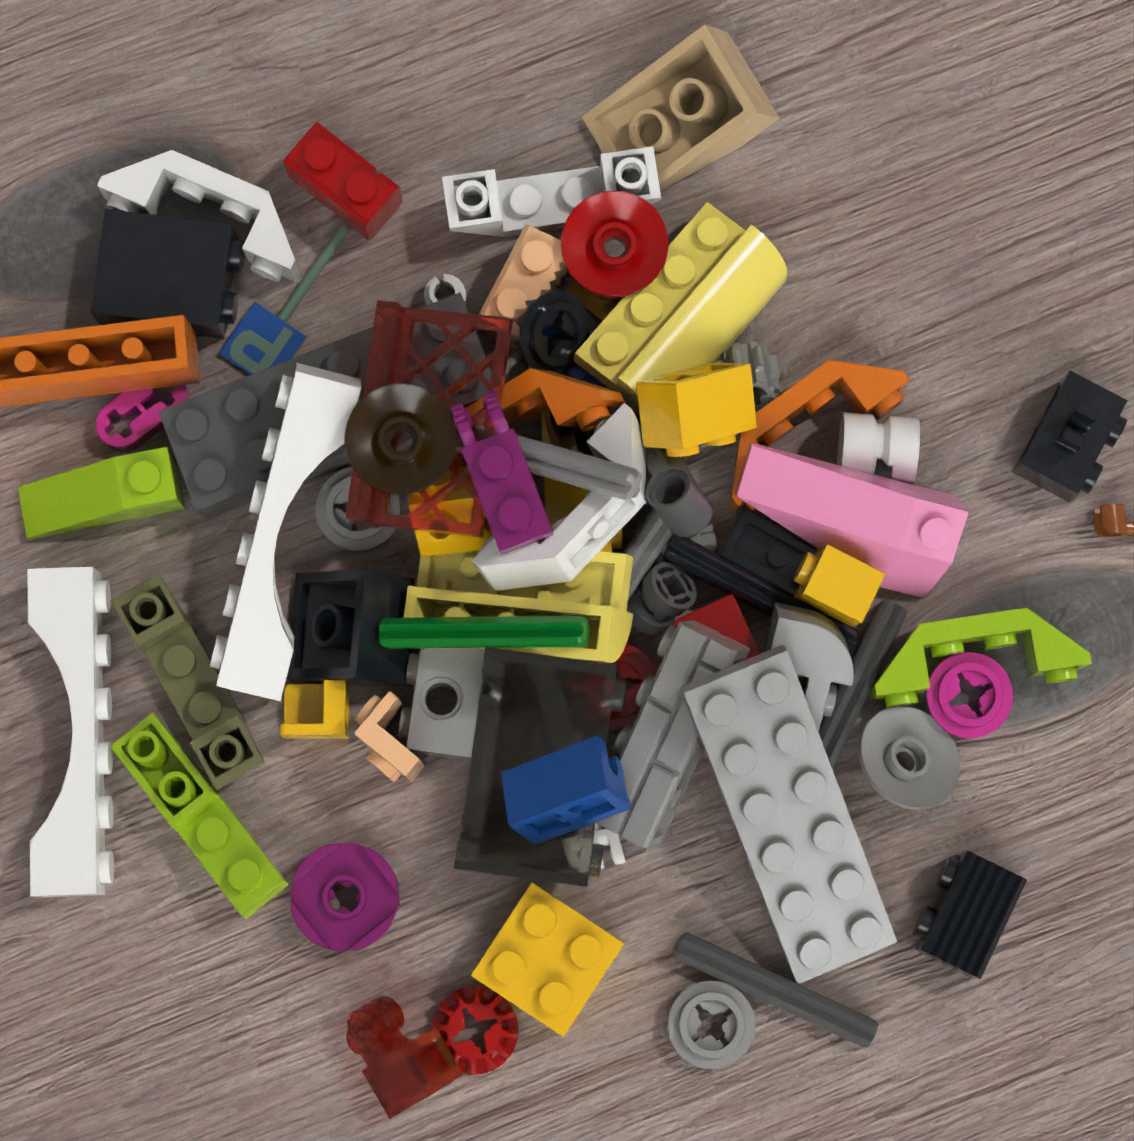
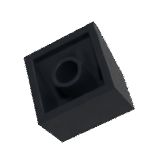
M368 569L296 573L291 630L295 636L294 650L286 679L324 683V680H346L349 685L368 687L405 686L408 648L389 649L388 647L381 646L379 643V624L384 618L404 617L408 586H414V579Z

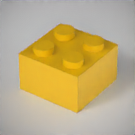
M531 883L471 976L564 1037L624 943L534 883Z

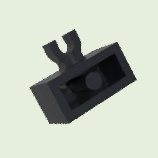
M1070 370L1060 381L1012 473L1067 502L1075 498L1080 490L1089 494L1103 469V465L1096 462L1103 446L1106 444L1113 448L1126 426L1128 419L1120 416L1128 400Z

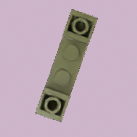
M158 573L113 598L111 602L136 647L144 652L192 738L190 744L215 789L219 790L265 764L249 727L229 690L216 686L219 672L216 668L209 667L211 662L210 656L161 575Z

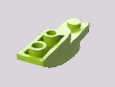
M153 712L110 746L162 816L179 833L242 917L245 919L249 918L289 885L242 820Z

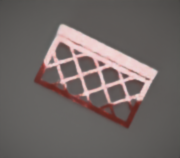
M377 300L363 397L382 386L398 383L408 384L424 371L440 391L437 397L443 403L447 401L451 406L457 404L452 396L478 377L489 391L495 390L501 404L513 321L508 317L402 307L399 302ZM415 322L438 325L448 338L423 359L412 346ZM446 326L463 328L453 335ZM477 329L497 331L495 350L476 365L460 345V342ZM455 347L471 369L445 389L429 367ZM411 354L417 364L408 370ZM492 366L491 380L489 382L483 372ZM485 407L471 417L473 421L472 428L478 441L497 434L492 419H489ZM485 419L482 436L475 426ZM456 428L457 440H459L461 436L459 434L458 429ZM397 434L392 438L391 447L395 451L397 450L398 439L404 434ZM453 462L449 468L456 478L431 497L425 490L418 492L425 502L407 516L387 514L390 494L369 486L352 469L346 518L357 526L378 529L379 526L483 538L486 514L476 487L474 490L468 482L472 478L469 469L467 468L461 473ZM461 485H463L474 500L471 523L448 521L437 506L438 503ZM429 510H432L438 519L421 517Z

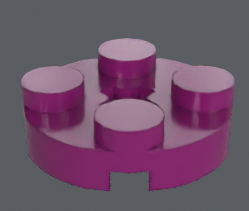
M355 843L328 844L315 850L299 865L293 879L294 883L291 889L290 901L291 913L296 925L316 945L338 952L361 950L376 943L391 928L400 906L398 880L389 863L373 849ZM339 882L345 887L355 884L360 891L355 896L358 906L351 912L346 907L335 910L330 903L336 897L332 888Z

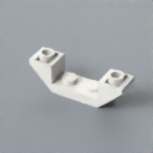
M653 146L600 154V166L499 181H496L495 169L442 177L450 231L507 237L520 235L525 224L540 231L562 229L568 216L579 203L600 192H629L643 198L650 204L661 201Z
M174 150L101 176L97 187L105 200L108 201L106 207L110 210L156 215L171 183L174 184L172 190L183 198L201 203L204 197L222 205L220 211L236 221L249 224L251 218L255 219L242 247L248 262L252 263L250 269L256 274L274 282H279L282 276L294 282L297 281L300 271L269 191Z
M625 403L610 418H605L598 424L587 444L596 458L637 469L642 476L639 494L634 498L622 500L588 490L585 499L566 518L560 519L553 525L554 535L547 537L540 545L537 542H533L501 554L492 535L485 541L480 553L472 562L494 590L499 591L571 582L646 503V447H643L641 425L633 410Z

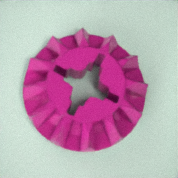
M974 652L959 653L945 659L932 672L929 679L930 689L925 692L929 714L945 732L964 739L979 738L997 730L1007 719L1013 703L1012 684L1005 670L992 658ZM958 674L962 681H966L970 688L977 686L981 688L987 684L990 688L983 692V695L976 700L979 718L975 711H971L967 704L961 706L956 704L952 707L949 705V702L953 701L954 697L961 692Z

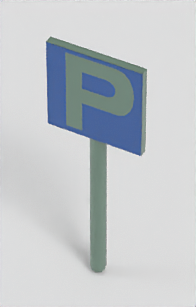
M342 224L278 316H275L257 302H254L219 354L249 375L292 359L307 337L286 322L348 234L349 226Z

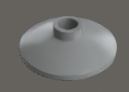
M890 707L872 717L862 730L858 746L862 770L871 786L889 802L906 809H928L943 802L955 789L960 775L958 750L951 735L945 732L931 715L912 707ZM897 759H900L904 762L907 770L899 764Z

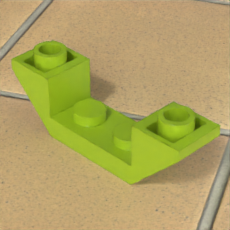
M1020 608L920 623L907 637L875 681L869 693L871 701L885 699L886 708L918 703L917 694L924 693L930 689L925 649H931L932 657L951 656L964 653L963 644L984 641L985 649L1014 646L1018 644L1016 636L1022 635L1029 677L1045 675L1046 684L1078 679L1077 670L1092 664L1087 650L1030 609Z

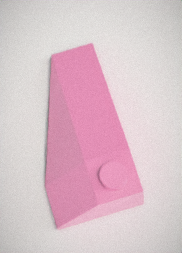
M750 443L735 492L737 497L817 549L828 544L886 574L880 587L921 598L927 597L952 564L969 513L955 495L755 443Z

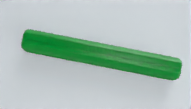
M581 616L384 618L379 624V643L381 646L388 647L389 649L584 647L588 644L590 629L588 619Z

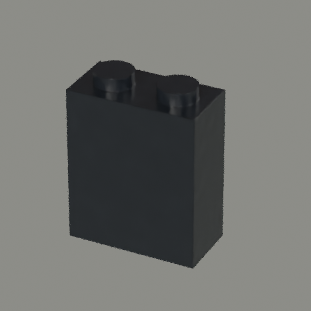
M105 209L91 314L99 325L184 315L196 331V336L225 339L226 324H235L238 293L231 292L233 273H241L243 269L245 254L242 247L245 242L238 241V235L232 223Z

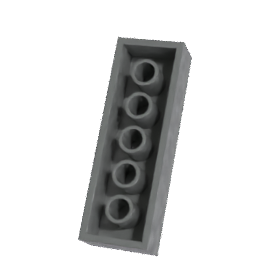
M457 293L160 410L159 414L194 508L206 519H210L251 503L256 480L267 483L272 462L262 460V455L269 428L277 430L281 428L285 409L277 408L275 404L282 376L294 377L297 363L361 379V391L358 402L377 388L390 384L405 383L425 388L435 394L447 406L451 415L450 406L462 402L466 408L483 398L484 393L496 390L498 386L461 293ZM397 434L391 440V447L411 440V438L406 434ZM345 443L325 457L304 481L350 464Z

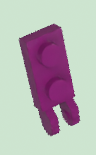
M495 390L483 394V405L496 429L497 434L477 441L472 428L473 421L468 409L464 407L462 402L450 406L465 446L461 448L499 552L504 554L552 536L554 533L514 428H509Z

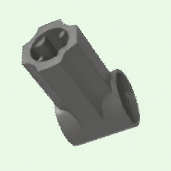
M646 447L645 494L647 501L674 535L691 537L700 533L710 522L713 510L711 503L698 487L683 457L667 456L666 448Z

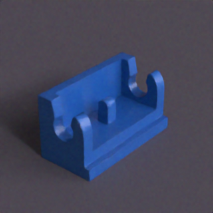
M598 735L501 772L508 825L534 845L631 809L619 758L617 756L608 758L605 741Z

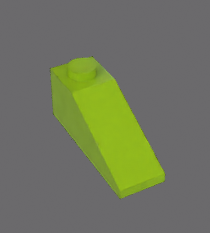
M168 447L112 457L18 487L26 538L28 540L185 509L177 460Z

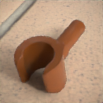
M1104 504L1100 508L1093 510L1094 528L1100 537L1134 536V522H1126L1124 504Z

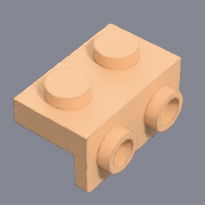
M390 691L383 699L374 695L355 717V721L359 723L360 727L354 734L372 750L366 759L394 783L401 775L412 783L425 765L417 756L385 731L402 711L403 704Z

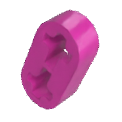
M187 385L177 386L172 392L175 402L170 406L190 399ZM154 389L124 392L100 410L96 419V431L100 439L111 449L119 452L131 451L164 428L159 411L168 407L160 401L148 410L144 408L157 397ZM138 411L142 413L130 422L129 428L132 433L128 437L123 438L119 433L110 437L109 433L114 429L111 421L114 416L119 414L122 418L128 419Z

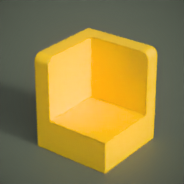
M324 680V684L286 685L284 689V724H280V735L283 738L349 739L350 685L346 680Z

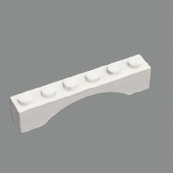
M300 363L296 365L294 377L282 376L275 407L285 409L280 430L269 428L262 455V460L272 462L267 483L258 480L255 483L248 511L258 514L254 535L243 532L235 563L245 566L241 586L230 584L222 616L232 618L228 637L217 635L209 666L219 669L216 684L218 687L272 700H281L294 650L295 636L283 613L276 587L274 554L277 535L286 510L303 481L325 457L345 443L347 421L357 405L361 391V379Z
M94 567L27 569L28 623L45 642L60 669L69 697L73 729L70 762L62 790L46 821L30 840V896L68 897L105 895V883H113L114 879L112 850L105 851V829H111L113 826V801L111 796H104V774L112 773L113 752L110 747L111 742H104L103 720H111L112 716L110 688H103V666H110L111 640L109 634H102V613H109L111 606L110 585L108 580H102V574Z

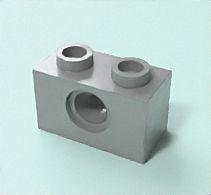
M421 648L420 654L410 653L406 685L415 686L412 707H402L398 732L399 739L407 740L406 748L416 754L473 761L488 659L487 650L476 648ZM438 687L451 688L457 694L456 707L446 715L434 714L427 707L429 694Z

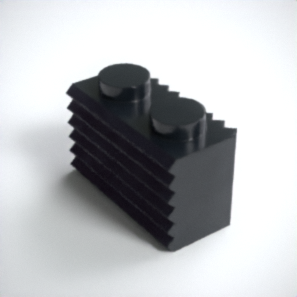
M968 850L961 852L958 860L950 856L945 862L936 882V886L944 890L934 909L927 905L925 906L913 930L912 935L920 938L915 950L973 979H981L1027 879Z

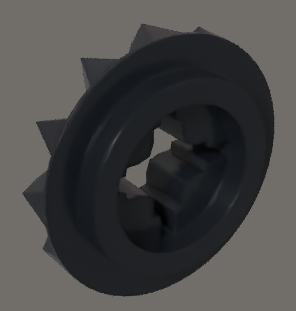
M541 290L540 296L537 299L525 301L527 311L524 317L515 320L520 327V337L513 344L522 352L521 363L534 369L562 374L576 364L574 362V354L589 336L588 315L582 302L572 293L563 290ZM551 325L553 328H556V332L562 333V337L547 338L542 335V326Z

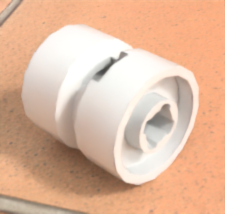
M843 412L838 437L837 465L915 484L920 448L919 419L888 416L883 423H877L873 414Z

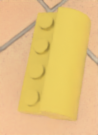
M706 202L668 246L666 262L658 277L642 291L622 298L575 352L574 362L609 389L620 392L625 404L633 410L636 418L640 420L636 382L718 361L723 351L728 350L786 282L788 275L786 264L776 247L756 227L751 224L747 230H744L710 203Z
M480 550L420 556L417 586H408L403 618L581 616L588 619L589 641L584 647L476 649L613 663L624 651L633 620V614L627 612L633 557L621 553L599 551L571 582L499 591L494 590L486 582L472 562L480 553Z

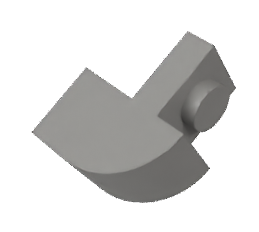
M775 602L764 652L783 645L788 650L796 674L802 676L800 685L819 732L822 716L831 717L835 706L837 686L830 683L853 685V664L845 638L839 628L821 613Z

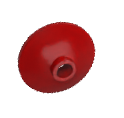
M624 191L600 192L583 200L568 216L561 236V253L570 275L586 290L604 297L630 296L648 287L662 271L668 254V233L660 214L643 198ZM610 240H617L623 244L624 252L618 257H611L606 254L604 245Z

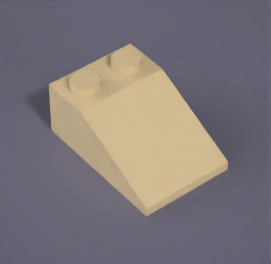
M705 24L581 116L603 153L653 146L660 191L739 149L780 119L729 33Z

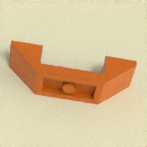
M834 360L824 362L757 411V428L739 433L729 507L734 513H737L746 505L751 512L757 510L735 494L750 443L760 444L764 441L768 447L774 445L794 429L790 421L805 410L813 416L829 405L837 397L832 391L835 388L839 390L855 413L872 414L875 412L879 418H882L905 400L900 392L905 389L910 378L902 370Z
M534 368L526 370L495 390L508 424L518 418L520 420L532 418L545 411L548 404L558 426L580 428L583 432L595 429L603 419L611 417L610 411L625 403L620 392L556 372ZM484 397L466 407L473 423L495 429L492 419H489L483 405ZM456 451L449 468L467 466L463 453Z

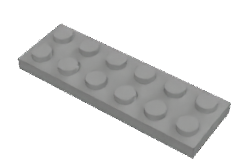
M780 645L680 687L795 982L797 984L803 983L897 943L896 936L788 650L783 645Z

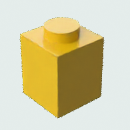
M827 544L818 549L815 555L807 552L802 559L793 581L800 584L794 598L853 627L863 622L886 574Z

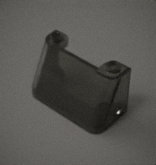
M485 647L481 672L483 676L481 690L483 692L479 694L474 744L464 814H462L461 821L463 831H461L460 839L457 841L454 862L455 870L587 887L589 876L600 878L604 845L593 843L595 823L537 845L532 844L508 825L501 772L596 735L602 738L606 745L611 711L622 713L626 680L616 679L617 665Z

